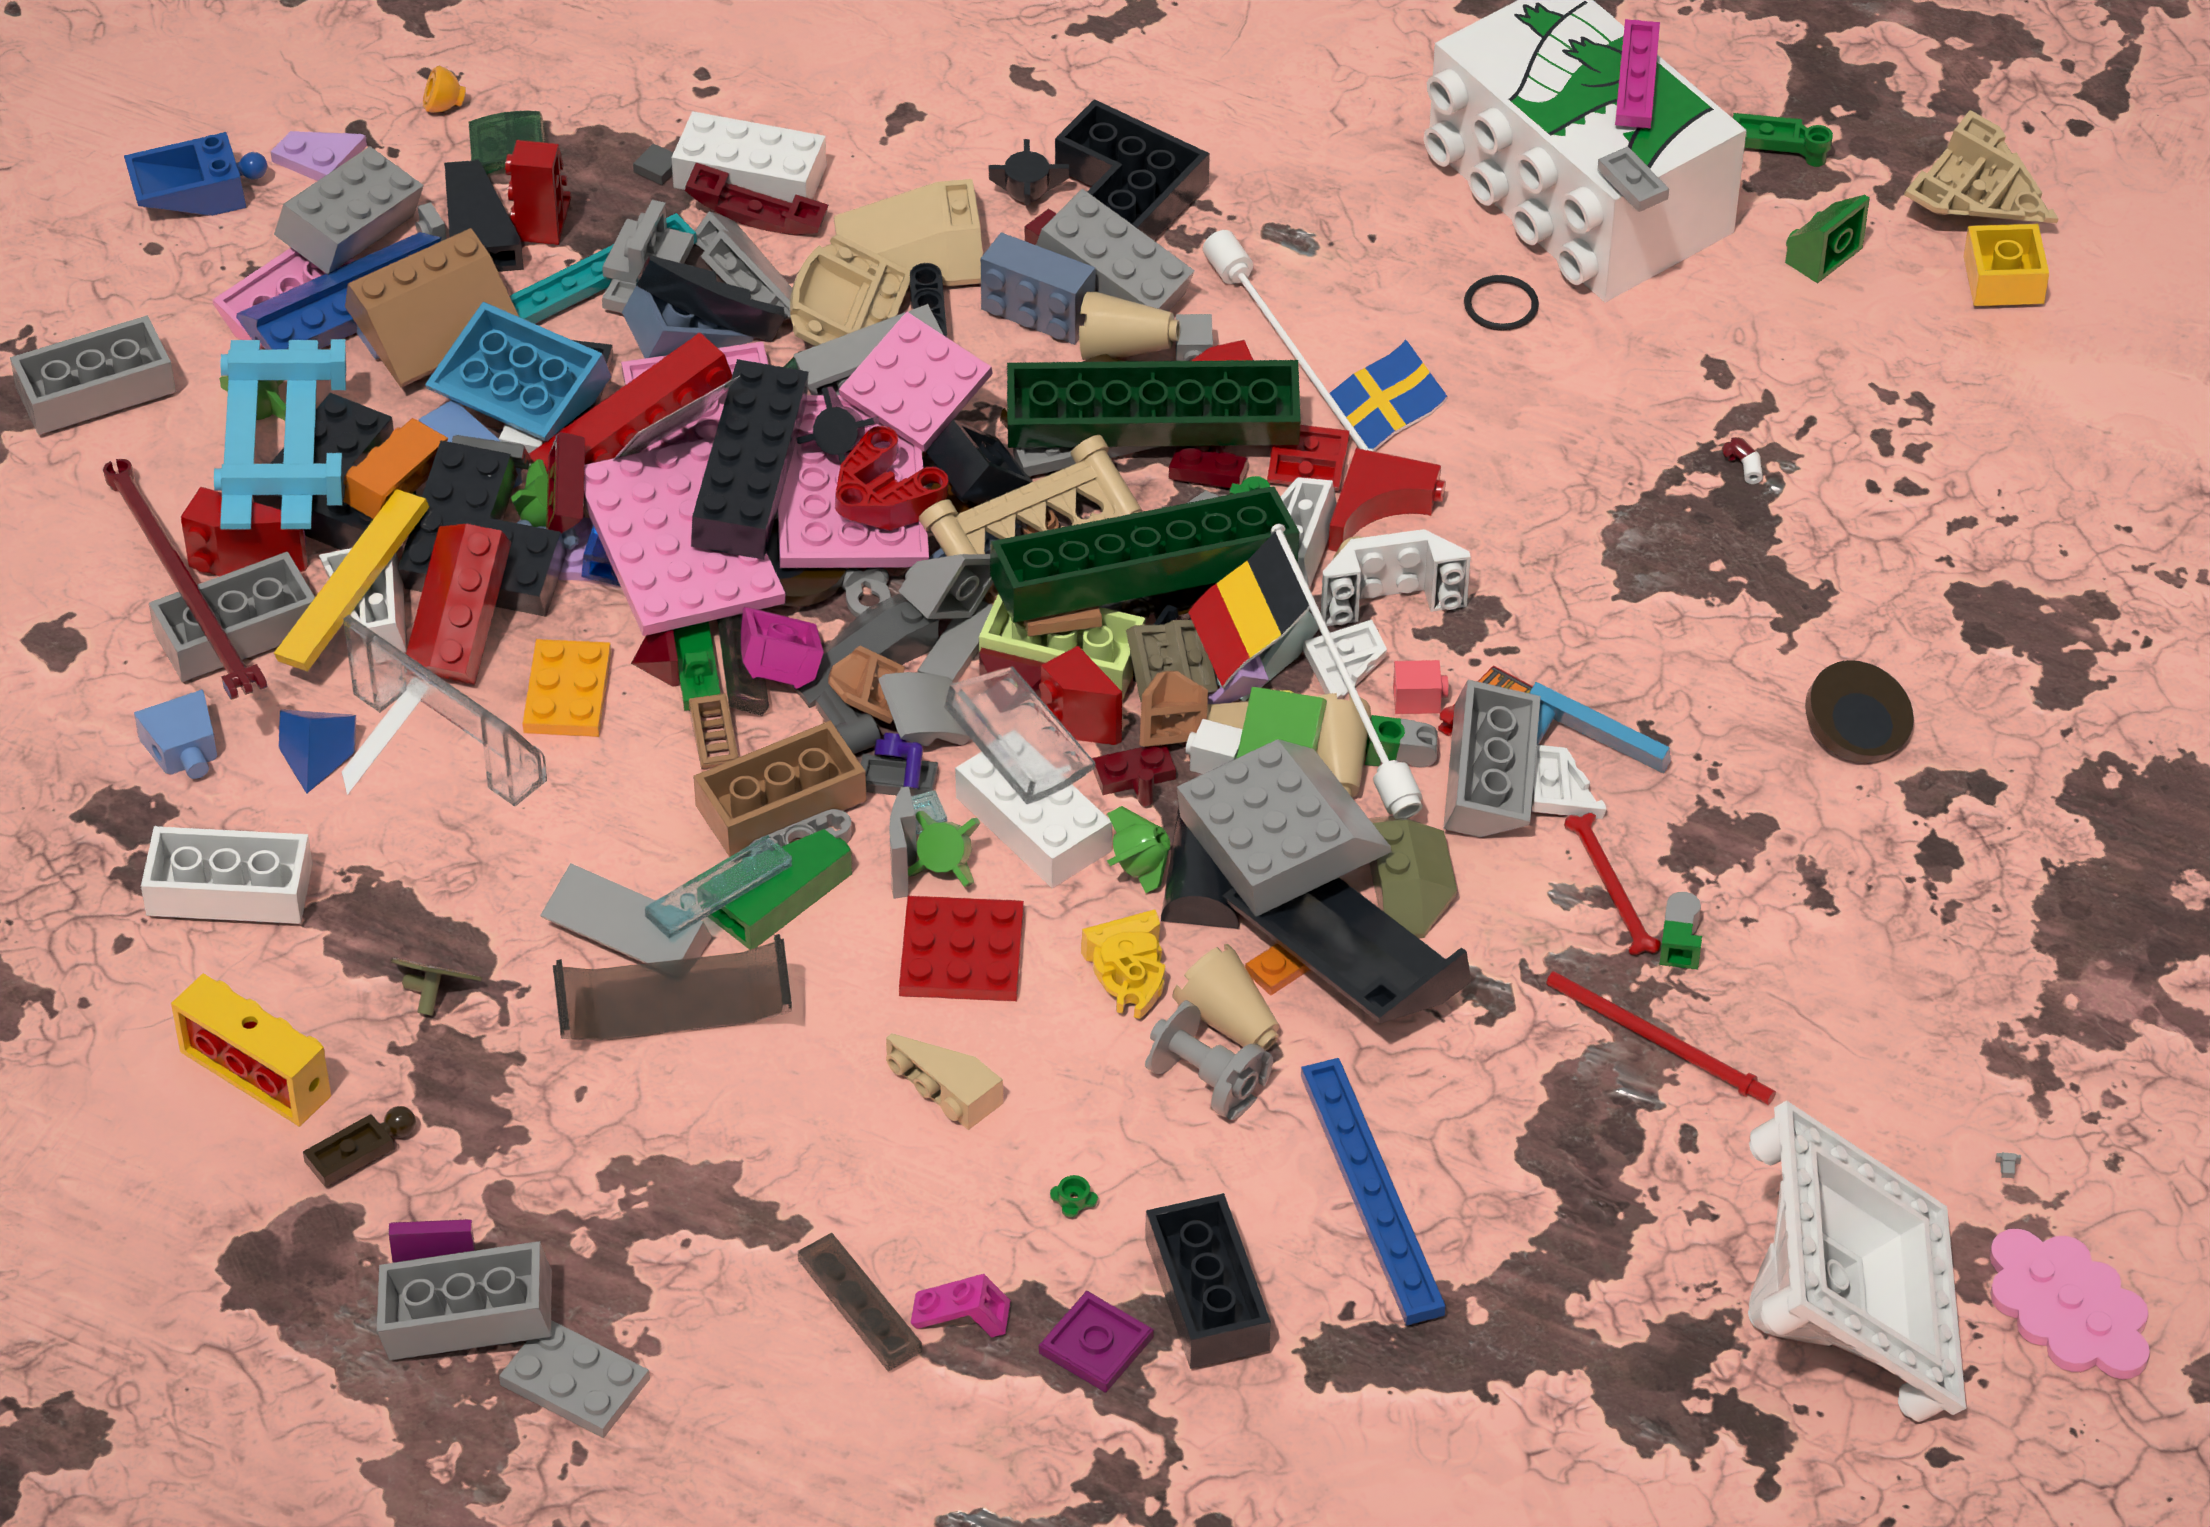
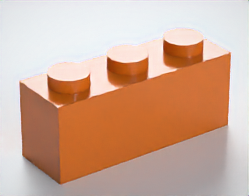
M411 418L401 428L397 427L382 445L374 447L369 452L367 458L359 465L352 466L347 471L343 480L345 485L344 502L374 519L396 489L412 494L428 480L440 441L448 442V437Z

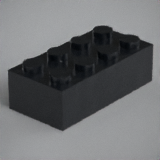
M1217 1194L1146 1210L1145 1241L1190 1369L1270 1351L1271 1321L1225 1194Z

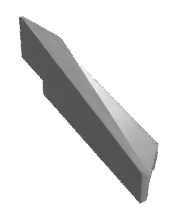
M709 211L695 230L697 243L695 244L705 250L701 257L727 284L750 289L751 299L784 307L785 319H791L790 299L792 287L735 221Z

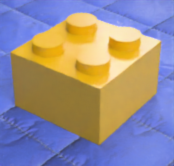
M2039 224L1968 226L1963 257L1973 305L2044 304L2049 269Z

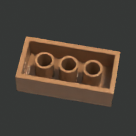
M831 720L693 776L695 806L729 857L748 850L749 845L756 839L830 809L844 811L867 801L866 772Z

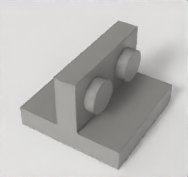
M652 200L646 213L642 212L639 215L638 221L626 219L603 265V277L636 284V279L649 255L684 264L694 245V236L690 233L667 228L665 203Z

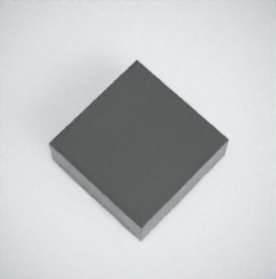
M653 143L633 163L634 173L663 185L673 175L671 158L673 152Z

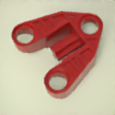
M875 426L866 432L841 463L835 493V509L839 515L851 521L889 531L918 522L919 516L926 509L947 499L948 475L940 468L926 467L900 482L895 480V474L892 471H886L896 460L898 435L890 427ZM880 442H889L891 444L887 448H877L874 446ZM930 483L941 485L940 488L934 490L927 489L924 486Z

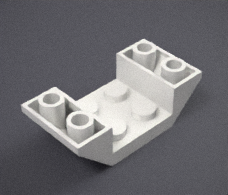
M1425 529L1351 539L1323 570L1321 615L1326 626L1358 622L1359 599L1423 590L1431 612L1467 607L1470 553L1468 550Z

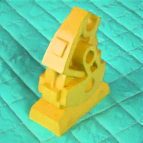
M1156 909L1082 929L1081 954L1086 961L1093 962V971L1105 990L1117 997L1116 1012L1123 1014L1124 1005L1134 1003L1136 1004L1134 1017L1141 1019L1152 1008L1164 989L1165 964L1160 962L1162 959V949L1159 944L1160 921Z

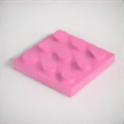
M906 312L839 388V393L842 398L869 416L878 417L881 424L890 427L899 436L925 452L991 377L993 372L990 365L909 312Z

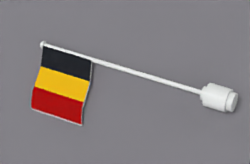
M1276 524L1271 529L1272 536L1245 563L1209 588L1188 612L1219 682L1224 689L1244 665L1281 639L1311 609L1381 760L1382 765L1378 767L1377 773L1373 777V782L1388 813L1393 814L1395 819L1412 817L1423 807L1421 803L1422 794L1407 763L1398 762L1397 760L1389 761L1283 533L1285 527L1281 524Z

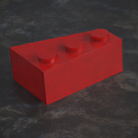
M516 140L513 154L507 155L505 172L506 175H511L508 186V200L514 202L510 220L516 226V231L522 242L559 245L572 198L571 192L564 191L562 185L567 186L568 180L567 176L561 175L560 170H563L564 164L559 144Z

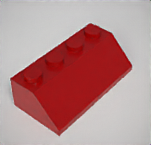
M471 524L440 526L438 528L402 667L404 671L475 685L511 547V541L502 530Z

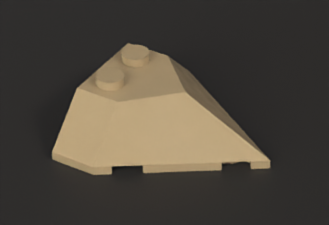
M1971 110L1954 129L1947 149L1928 173L1921 171L1904 193V196L1940 215L1956 214L2057 223L2059 220L2054 210H2048L2042 201V191L2017 152L2012 153L2005 143L2006 135L2000 126Z

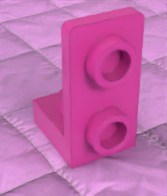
M980 1274L918 1291L915 1294L911 1324L916 1329L970 1315L992 1338L1005 1334L1011 1300L985 1274Z

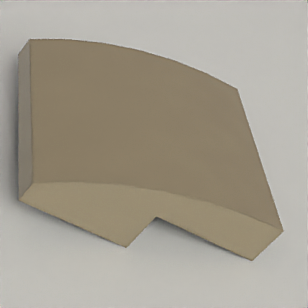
M1173 620L1165 625H1134L1126 630L1140 702L1142 701V694L1157 673L1163 671L1180 672L1198 685L1206 688L1208 695L1214 694L1218 690L1213 666L1192 620Z

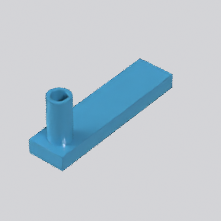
M1535 682L1529 694L1541 696L1537 745H1539L1554 719L1663 774L1671 762L1670 747L1538 682Z

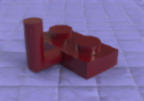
M1210 446L1208 452L1200 451L1197 448L1177 447L1169 465V479L1231 488L1232 483L1241 485L1248 470V457L1223 453L1225 446Z
M1166 744L1139 747L1092 758V769L1102 795L1134 789L1137 799L1143 807H1148L1153 803L1154 784L1176 780V768Z

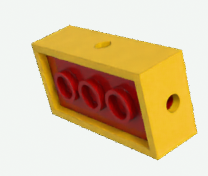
M202 973L171 1002L180 1053L300 1127L331 1097L325 1049L316 1038L312 1036L306 1037L293 1029L285 1019L281 1017L275 1018L267 1013L256 1001L252 999L246 1000L233 992L225 982L221 980L216 981Z

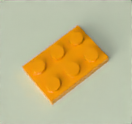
M536 639L522 723L523 733L599 737L611 658V642Z

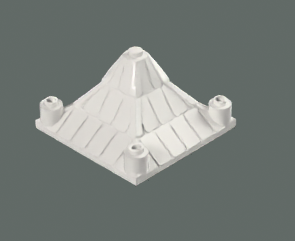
M1786 1100L1774 1107L1775 1117L1754 1128L1751 1131L1749 1142L1751 1153L1758 1161L1770 1166L1781 1161L1783 1180L1780 1182L1774 1242L1768 1248L1750 1295L1748 1316L1755 1328L1772 1336L1826 1346L1833 1344L1896 1374L1906 1381L1899 1388V1407L1904 1415L1915 1421H1924L1943 1410L1955 1415L1966 1409L1947 1206Z

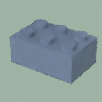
M1001 232L980 259L981 310L1076 345L1079 340V326H1084L1086 314H1080L1083 298L1086 292H1095V267Z

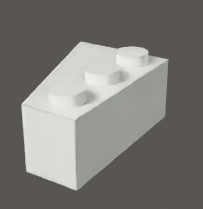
M1297 477L1280 497L1300 532L1298 566L1310 589L1329 538V525L1337 502L1332 480Z

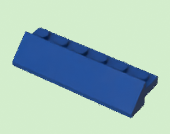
M419 232L342 266L330 274H324L237 313L236 318L252 340H260L265 350L289 349V340H318V349L330 345L331 339H343L357 333V324L345 308L348 283L439 243L442 237Z

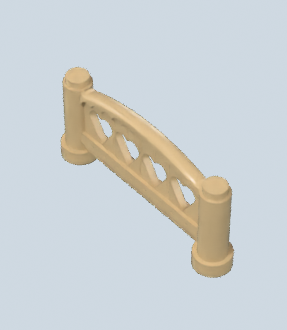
M1095 435L1084 440L1071 451L1070 455L1076 463L1072 466L958 514L950 500L940 501L926 509L919 516V521L927 533H933L945 555L953 556L959 554H985V531L999 539L1015 537L1016 518L1039 532L1048 530L1045 526L1046 505L1067 516L1071 520L1072 525L1142 512V509L1107 454L1109 451L1107 443L1101 435ZM1076 492L1097 503L1101 507L1102 513H1091L1088 519L1079 518L1076 515Z

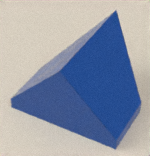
M280 710L278 748L304 791L308 794L355 752L356 715Z

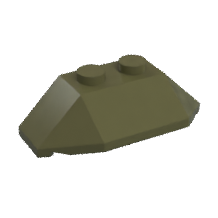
M1394 816L1369 818L1391 846L1390 853L1369 862L1378 907L1419 939L1425 938L1431 930V926L1457 895V887L1445 833L1443 830L1408 818L1395 819Z

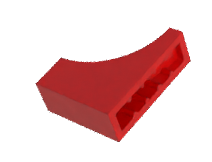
M1356 448L1329 525L1328 550L1337 552L1346 539L1353 537L1366 525L1385 517L1401 514L1431 516L1435 503H1441L1445 493L1446 481L1440 480L1441 465Z

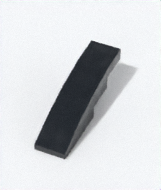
M649 255L636 279V286L677 308L735 332L772 342L785 319L784 307L751 299L750 289L718 282L714 271Z

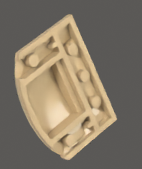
M838 234L830 239L831 244L825 247L819 245L812 251L803 263L794 281L790 299V316L794 335L817 346L896 316L910 283V270Z

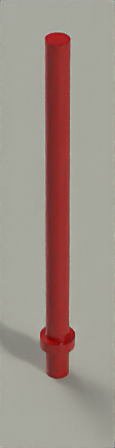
M1552 971L1548 976L1546 985L1739 1089L1738 1093L1742 1096L1747 1097L1751 1095L1767 1105L1773 1101L1776 1091L1758 1082L1756 1075L1752 1073L1745 1075L1555 971Z

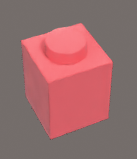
M1440 660L1394 661L1393 694L1395 714L1440 713L1441 698H1448V676L1441 675Z

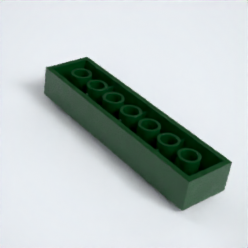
M1298 360L1007 363L1008 448L1076 447L1084 440L1095 435H1101L1108 447L1299 445L1301 416Z
M1275 486L991 541L990 577L1012 622L1015 623L1219 582L1245 563L1272 536L1271 529L1276 524H1281L1285 527L1283 533L1298 563L1300 532Z

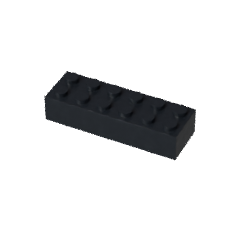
M737 359L731 380L736 377L738 378L728 389L692 515L691 547L764 560L807 403L809 371Z

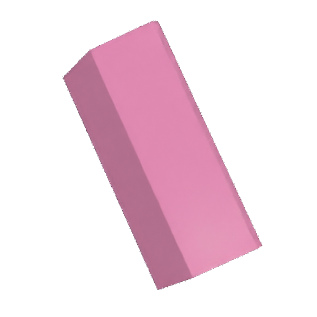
M289 248L214 298L213 305L235 337L240 340H252L236 318L237 313L327 273L293 248ZM350 259L349 261H347L346 263H344L342 266H345V265H347V264H349V263H351V262H354V260H353V259Z

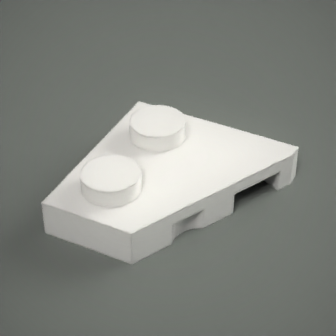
M1372 620L1330 633L1354 686L1361 682L1386 657L1387 648ZM1323 635L1304 641L1302 649L1324 693H1337V699H1343L1349 691Z
M1536 745L1531 812L1575 815L1579 817L1587 813H1593L1596 815V819H1603L1606 805L1603 800H1595L1588 789L1590 781L1576 767L1575 760L1568 749Z

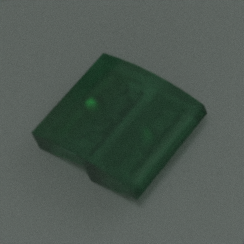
M540 111L503 112L468 122L471 160H480L487 175L505 168L507 155L513 154L516 140L545 143L543 115Z

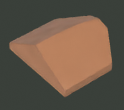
M860 645L851 654L833 665L828 677V683L845 703L890 724L893 721V717L878 679L885 674L904 673L905 666Z
M1178 671L1157 673L1142 694L1139 745L1145 747L1187 742L1191 732L1197 733L1202 719L1207 720L1208 690Z

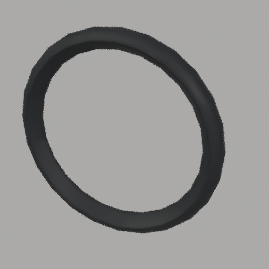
M1492 275L1476 281L1468 288L1464 297V306L1468 315L1481 326L1494 330H1512L1526 325L1534 318L1538 311L1539 301L1534 289L1523 280L1507 275ZM1507 282L1524 289L1531 298L1532 304L1530 311L1522 319L1511 323H1494L1483 319L1474 311L1471 299L1474 292L1485 284Z

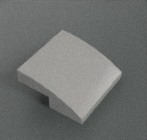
M904 672L885 674L878 679L900 739L918 742L927 747L936 738L962 746L973 738L951 678L930 673Z
M909 786L901 787L890 816L891 888L893 899L909 896L908 866H912L917 862L916 815Z

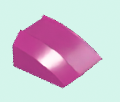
M744 607L741 627V654L743 663L753 679L762 677L791 684L796 689L815 680L824 653L816 624Z

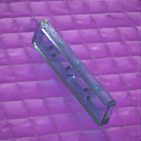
M766 835L646 906L645 917L670 939L791 867L792 856L769 835Z

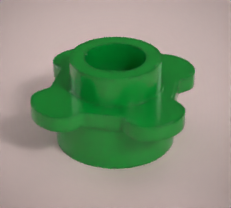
M1070 1175L1063 1178L1058 1186H1054L1050 1190V1198L1060 1204L1063 1215L1067 1217H1075L1079 1211L1086 1207H1094L1098 1202L1097 1194L1090 1192L1089 1182L1078 1175Z

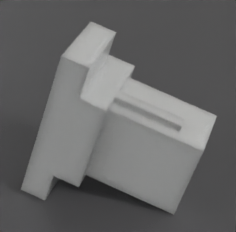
M2005 1152L1997 1153L1995 1162L2000 1163L2001 1178L2014 1179L2015 1164H2020L2021 1155Z

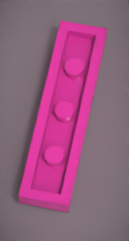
M1625 19L1615 125L1651 128L1660 22Z

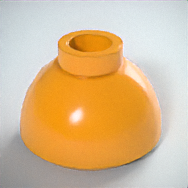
M438 65L432 69L428 77L423 96V107L426 112L431 113L447 111L454 105L460 107L464 101L466 87L460 86L456 76L450 70Z

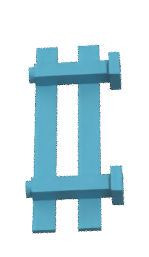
M331 339V349H318V340H289V349L260 350V340H231L228 354H221L220 359L221 376H228L224 464H222V468H214V491H222L221 529H251L253 495H282L281 529H311L312 495H327V505H342V453H327L326 464H314L317 380H331V390H346V340ZM258 380H287L283 464H254Z

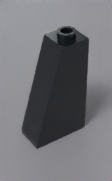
M480 160L444 163L449 237L472 228L490 254L498 272L524 270L521 239Z

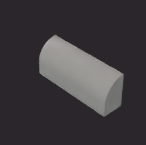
M928 304L908 311L943 335ZM905 313L793 354L798 370L809 371L808 395H823L822 388L833 387L836 394L840 395L839 388Z
M572 863L568 866L540 915L548 921L677 978L685 976L695 966L712 937L703 921Z

